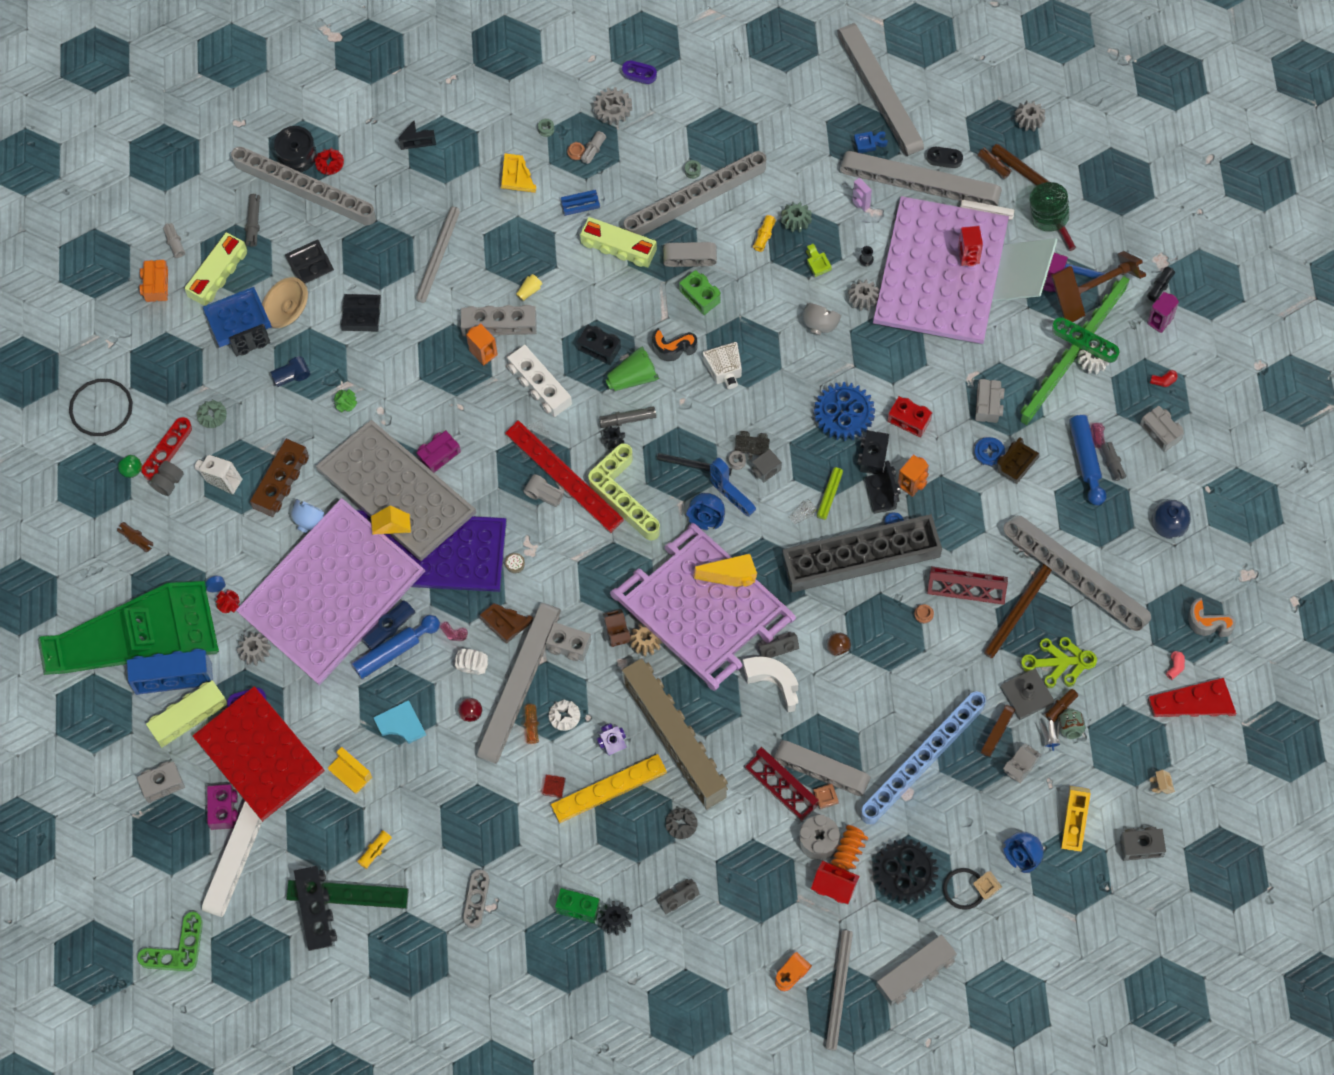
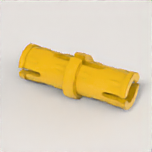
M766 215L761 228L757 231L758 235L753 248L758 252L764 251L768 239L771 238V231L776 222L773 216Z
M382 830L372 844L369 843L368 849L357 862L363 868L368 869L374 859L382 854L381 851L392 837Z

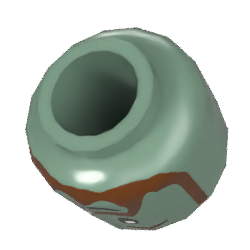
M1069 708L1064 710L1058 717L1060 732L1068 739H1077L1085 732L1086 725L1083 714L1080 711Z

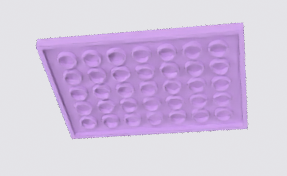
M901 196L873 323L984 344L1009 216ZM980 226L983 241L980 264L961 266L958 251L961 227Z
M341 498L236 611L320 685L379 622L380 617L385 615L421 577L425 570L384 534L372 535V524Z

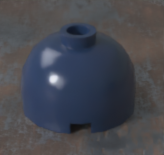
M1177 500L1161 502L1155 508L1151 518L1155 532L1167 539L1183 536L1191 523L1188 507Z

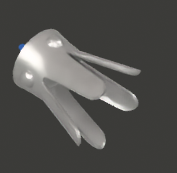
M1050 720L1048 735L1046 727L1040 723L1045 738V747H1052V751H1054V747L1060 745V724L1058 722L1057 727Z

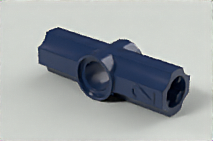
M403 600L390 613L380 617L379 622L362 638V642L372 651L388 637L394 636L398 628L416 613L407 601ZM387 623L393 624L390 628H384V625Z

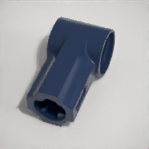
M301 356L291 359L288 365L270 372L276 387L294 380L303 381L311 375L304 358Z

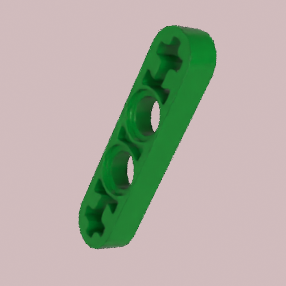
M1065 318L1054 320L1052 332L1056 336L1106 362L1113 363L1118 359L1120 350L1117 345ZM1064 325V328L1058 329V326ZM1079 332L1082 334V338L1075 339L1072 334ZM1096 341L1098 342L1099 347L1092 348L1090 347L1089 342ZM1111 350L1114 352L1111 356L1107 355Z

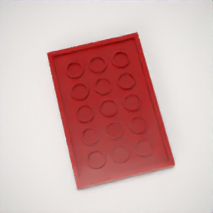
M255 686L193 735L194 739L262 822L325 772L320 763Z

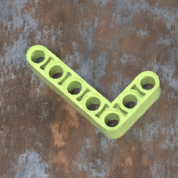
M620 444L590 471L588 476L589 486L644 538L651 541L656 540L660 535L659 521L614 481L633 461L632 448L628 444ZM623 453L628 454L627 457H621L620 455ZM608 466H614V467H615V468L612 469V470L607 469ZM595 478L602 479L600 482L593 481ZM609 490L615 491L614 494H607L606 492ZM623 502L628 503L625 507L620 506ZM635 515L642 516L640 519L633 518ZM649 527L656 528L654 531L647 530Z

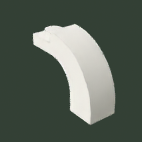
M768 657L743 659V669L747 684L758 681L774 683L782 691L787 712L796 710V704H798L796 694L798 682L786 665Z

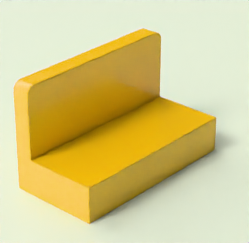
M341 747L336 752L338 758L328 767V770L353 793L357 794L372 779V775L367 768Z

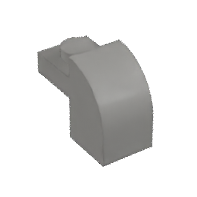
M1025 743L1019 748L1013 759L1007 762L1003 768L1005 769L1004 772L1021 783L1042 754Z

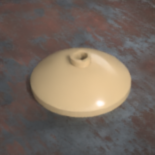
M289 277L279 281L269 290L262 305L273 328L288 326L299 318L307 304V287L300 279Z

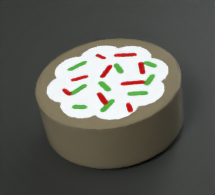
M513 553L506 558L505 564L509 572L519 573L524 569L525 561L522 555Z

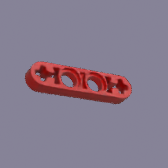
M180 417L170 427L142 466V473L145 479L150 481L154 474H159L158 468L160 466L158 465H161L163 461L170 462L192 431L189 419ZM186 424V426H187L186 429H185V428L180 429V427H179L180 425L184 426V425ZM170 438L177 439V443L175 445L167 444ZM164 452L167 454L165 459H157L159 453ZM148 469H149V470L154 469L155 472H154V473L150 472V473L148 474L147 470H148Z

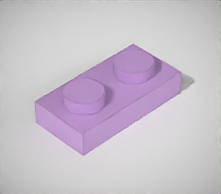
M861 178L854 181L852 200L856 207L861 208L865 212L870 208L872 189Z

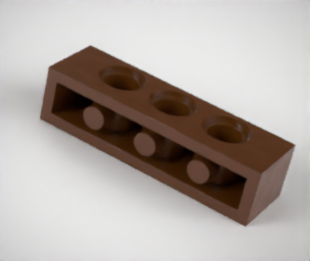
M287 438L285 439L250 500L253 509L271 517H274L275 513L280 511L284 497L289 495L293 481L298 479L301 467L309 459L305 446ZM289 461H294L291 465L286 464ZM281 476L285 477V479L281 481L277 480ZM276 492L274 496H268L270 493Z

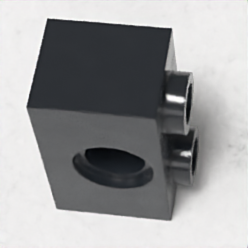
M867 430L866 437L862 436L860 448H864L863 454L859 453L857 465H861L860 472L875 475L883 473L889 434ZM869 451H876L877 454L872 455Z

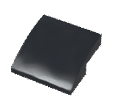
M318 239L285 254L296 278L305 284L334 271Z
M344 294L342 331L379 332L381 295Z

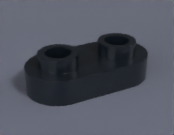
M935 146L928 150L927 161L933 166L958 168L962 165L963 154L957 149Z

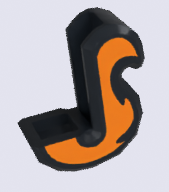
M659 328L652 335V346L655 354L667 362L677 360L683 351H686L687 355H692L698 348L697 336L691 332H687L668 342L665 341Z

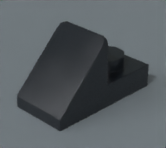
M415 120L398 138L401 150L436 145L434 130L417 132Z

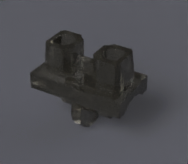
M740 431L739 435H736L735 451L749 454L748 459L752 460L753 455H762L769 450L770 439H768L767 433H759L757 437H751L748 431Z

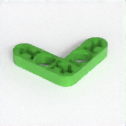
M189 912L185 915L179 951L145 948L138 953L137 960L139 964L147 969L192 971L197 965L203 927L201 916L196 912ZM193 917H195V919L198 921V923H194L193 930L195 932L197 931V933L191 932V924L189 923V921H192ZM188 937H195L196 942L193 946L188 947L185 945V940ZM186 951L190 952L189 958L192 960V963H188V966H185L184 962H182L187 959ZM149 954L150 957L157 958L158 964H156L155 960L151 959L145 963L142 958ZM165 955L173 957L169 965L162 964V958Z

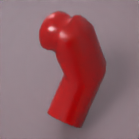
M1169 370L1162 377L1152 375L1150 384L1168 387L1176 382L1178 378L1177 372Z

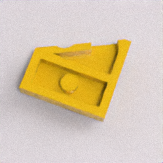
M504 154L501 188L536 193V185L533 184L530 171L526 167V162L522 155Z

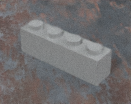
M941 934L877 981L876 987L890 1006L894 1003L899 1005L907 998L906 995L909 992H917L923 987L922 983L927 979L929 981L933 980L939 975L938 971L943 967L947 969L956 962L954 959L957 953Z

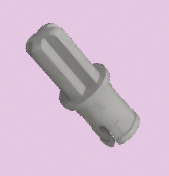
M597 131L591 142L587 143V148L581 156L583 163L589 164L595 154L599 153L600 146L606 139V135L603 132Z
M172 223L165 224L163 229L168 239L167 244L171 246L174 257H183L185 251L180 242L181 237L177 235Z

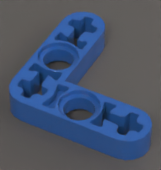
M717 457L710 464V481L712 485L743 514L749 517L756 511L755 505L729 482V467L721 458Z

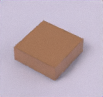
M833 784L813 789L815 797L819 799V809L839 804Z

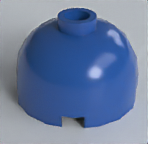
M701 493L690 501L686 515L689 517V522L696 524L700 529L708 530V527L717 529L723 524L725 506L718 496L711 493Z
M1017 832L1004 841L1006 847L1003 851L1007 860L1014 868L1018 866L1023 869L1020 872L1030 873L1041 863L1044 850L1041 841L1035 835L1029 832Z

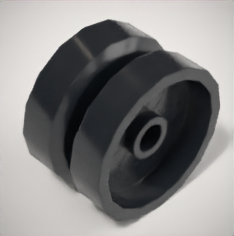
M289 126L277 134L274 140V148L280 164L298 172H304L314 165L317 158V150L311 132L304 127Z

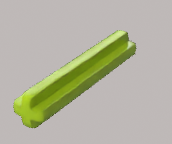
M834 467L817 512L819 519H827L843 474L841 468Z

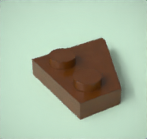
M495 603L480 614V619L506 644L529 626L534 619L530 615L526 617L517 614V611L505 609L503 606Z

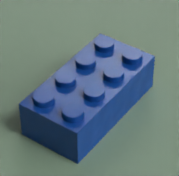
M194 649L186 653L176 651L170 655L154 654L152 657L146 658L136 656L127 660L128 683L136 695L196 688L205 682L213 680L212 662L206 650Z

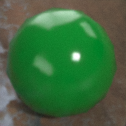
M128 455L118 463V470L124 477L134 478L142 470V463L137 456Z

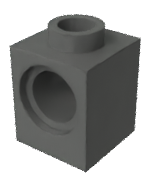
M769 449L752 461V474L755 478H760L764 483L781 471L782 462Z

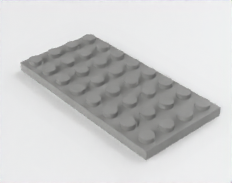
M372 419L316 465L317 471L370 517L390 505L410 514L411 533H394L390 535L420 561L476 514V509Z

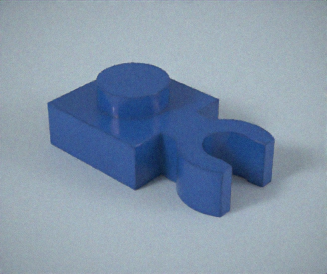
M872 131L855 134L854 141L857 152L865 153L875 151L876 146H887V140H880V138H885V132H879L875 136H873Z

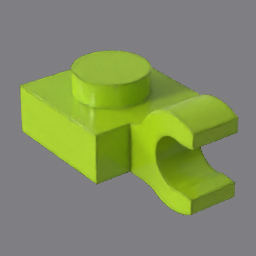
M814 244L808 245L806 252L809 259H807V263L814 277L831 271L832 266L825 253L819 254Z

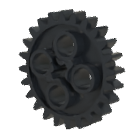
M902 839L901 844L894 840L893 847L886 844L887 851L884 849L880 850L882 856H876V860L879 863H874L873 868L878 870L873 871V876H878L875 879V884L881 883L878 890H886L884 897L891 894L892 902L897 897L899 898V904L902 903L903 899H906L907 904H910L912 898L918 903V896L925 899V892L931 894L932 890L930 887L936 886L933 880H938V875L934 873L938 872L939 867L933 866L937 863V859H930L933 856V852L926 853L927 846L921 849L920 842L913 845V840L910 839L909 843L906 844L905 840ZM909 854L913 857V860L905 861L903 856ZM893 865L897 868V871L889 872L886 867ZM902 869H909V875L906 872L902 873ZM918 870L923 871L925 876L919 878L915 875V872ZM911 879L917 884L916 886L912 884ZM904 881L909 887L902 889L898 883Z

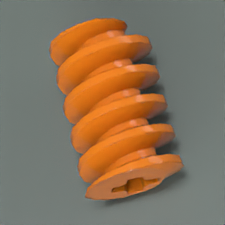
M847 825V831L843 832L844 838L840 840L841 845L837 847L838 852L834 854L835 859L831 861L833 865L844 870L856 869L852 862H859L855 855H862V851L858 848H865L866 846L861 841H868L869 839L859 828Z

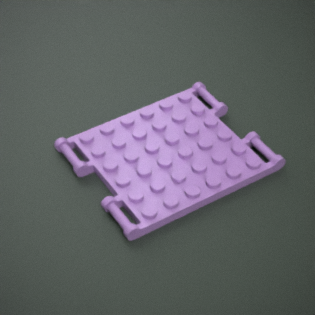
M691 523L684 533L672 543L669 542L664 546L665 550L670 555H673V557L650 576L638 568L633 572V576L618 588H614L610 594L613 599L619 601L701 677L711 690L715 691L719 688L721 682L743 666L741 661L734 656L739 649L756 634L761 635L766 643H770L773 637L788 623L795 621L796 617L757 580L750 586L734 587L694 579L695 566L732 557L696 524ZM692 535L696 536L681 550L678 549ZM637 581H642V583L639 584L628 595L625 596L623 594ZM781 613L784 617L768 631L765 627ZM728 661L730 665L713 678L711 674Z

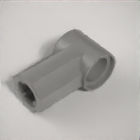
M536 474L531 477L523 490L530 498L535 500L539 498L554 507L561 503L564 496L563 491L551 486L544 478Z

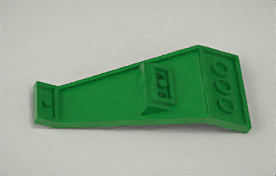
M204 581L166 583L60 635L39 636L38 638L44 675L125 665L127 660L136 656L146 658L152 657L154 654L170 655L176 651L186 653L194 649L206 650L208 655L219 652Z

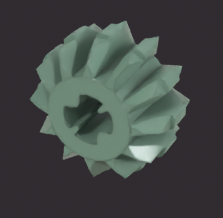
M793 201L791 206L786 204L785 210L781 212L782 224H785L786 229L791 228L792 233L795 229L799 232L802 231V228L807 230L808 224L812 222L811 210H808L807 205L802 206L801 201L798 205H795Z

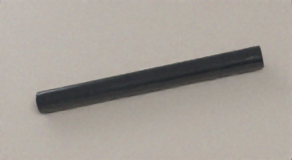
M658 453L657 456L658 461L710 471L709 463ZM729 468V476H731L732 468Z

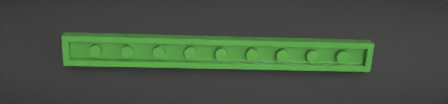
M1123 276L1120 281L1116 280L1111 288L1112 292L1110 295H1105L1101 302L1102 306L1094 310L1091 315V321H1086L1083 328L1092 333L1096 332L1126 291L1130 279ZM1080 334V336L1076 335L1074 338L1081 339L1082 334ZM1072 344L1070 349L1064 351L1061 356V362L1055 363L1050 377L1046 376L1041 383L1042 388L1033 393L1031 403L1029 405L1025 404L1021 410L1022 423L1028 425L1077 358L1079 351L1082 350L1081 348Z

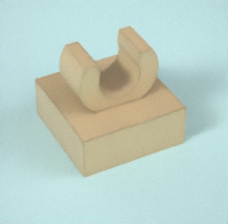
M1160 770L1155 772L1156 777L1150 778L1151 783L1158 782V787L1152 789V792H1164L1166 794L1175 792L1169 772Z
M991 871L986 872L973 883L984 900L989 899L1002 888Z

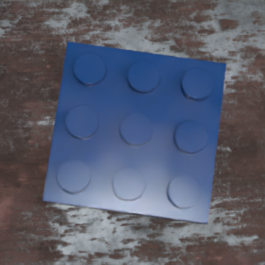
M255 287L203 306L219 347L230 344V336L264 324L266 329L272 327Z

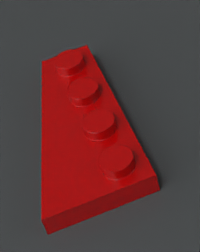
M1224 678L1148 697L1154 717H1179L1180 715H1190V717H1198L1199 715L1236 716L1237 714Z

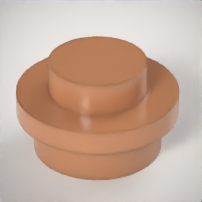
M578 142L572 143L567 150L568 156L573 160H580L585 147Z
M922 604L915 609L914 616L920 623H929L934 617V611L929 605Z

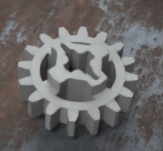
M608 87L607 92L601 90V96L596 95V101L593 102L594 113L597 114L598 119L602 118L603 123L609 121V124L612 125L613 121H615L618 125L619 120L625 122V116L630 117L632 99L629 98L628 93H623V89L617 91V88L614 87L613 91H611Z

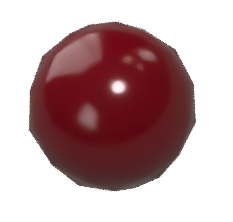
M475 698L464 699L458 707L459 717L467 722L477 721L483 711L481 703Z

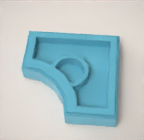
M409 700L373 717L382 736L389 734L398 735L404 738L408 744L426 736Z

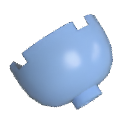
M296 499L291 511V517L293 522L299 525L297 529L308 534L309 530L311 531L325 516L324 512L304 501L301 505L299 504L300 500Z

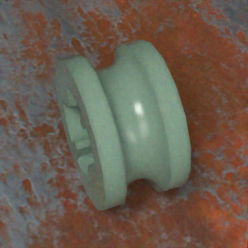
M542 119L539 121L538 131L541 136L549 137L553 135L554 123L552 120Z
M695 160L688 161L685 164V175L690 179H696L700 176V163ZM692 167L694 169L695 167L696 171L693 172L692 170V172H690V168Z

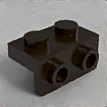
M1019 437L1017 441L1011 443L1006 454L1001 455L998 459V473L1017 484L1038 460L1040 455L1037 451L1025 445L1023 438Z

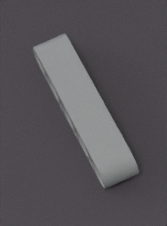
M781 740L774 759L783 766L827 784H833V786L857 796L864 795L871 779L865 772L785 740Z

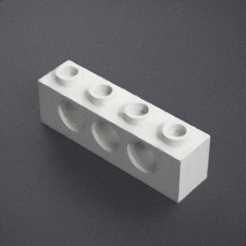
M523 345L507 357V367L513 375L517 374L520 383L525 388L528 387L531 390L532 397L542 403L546 413H551L556 417L572 405L569 393L526 345ZM526 367L531 368V369L528 370V371H524V370H523V369L526 368ZM537 380L542 381L540 384L534 383ZM548 393L554 394L551 397L546 396Z

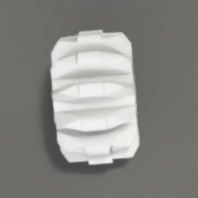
M1092 342L1089 343L1090 347L1092 348L1099 347L1098 343L1096 344V346H1094ZM1083 349L1079 351L1078 364L1082 365V370L1088 369V374L1094 371L1097 375L1099 370L1104 372L1106 366L1109 365V362Z
M458 650L455 657V668L467 674H483L488 666V656L476 650Z

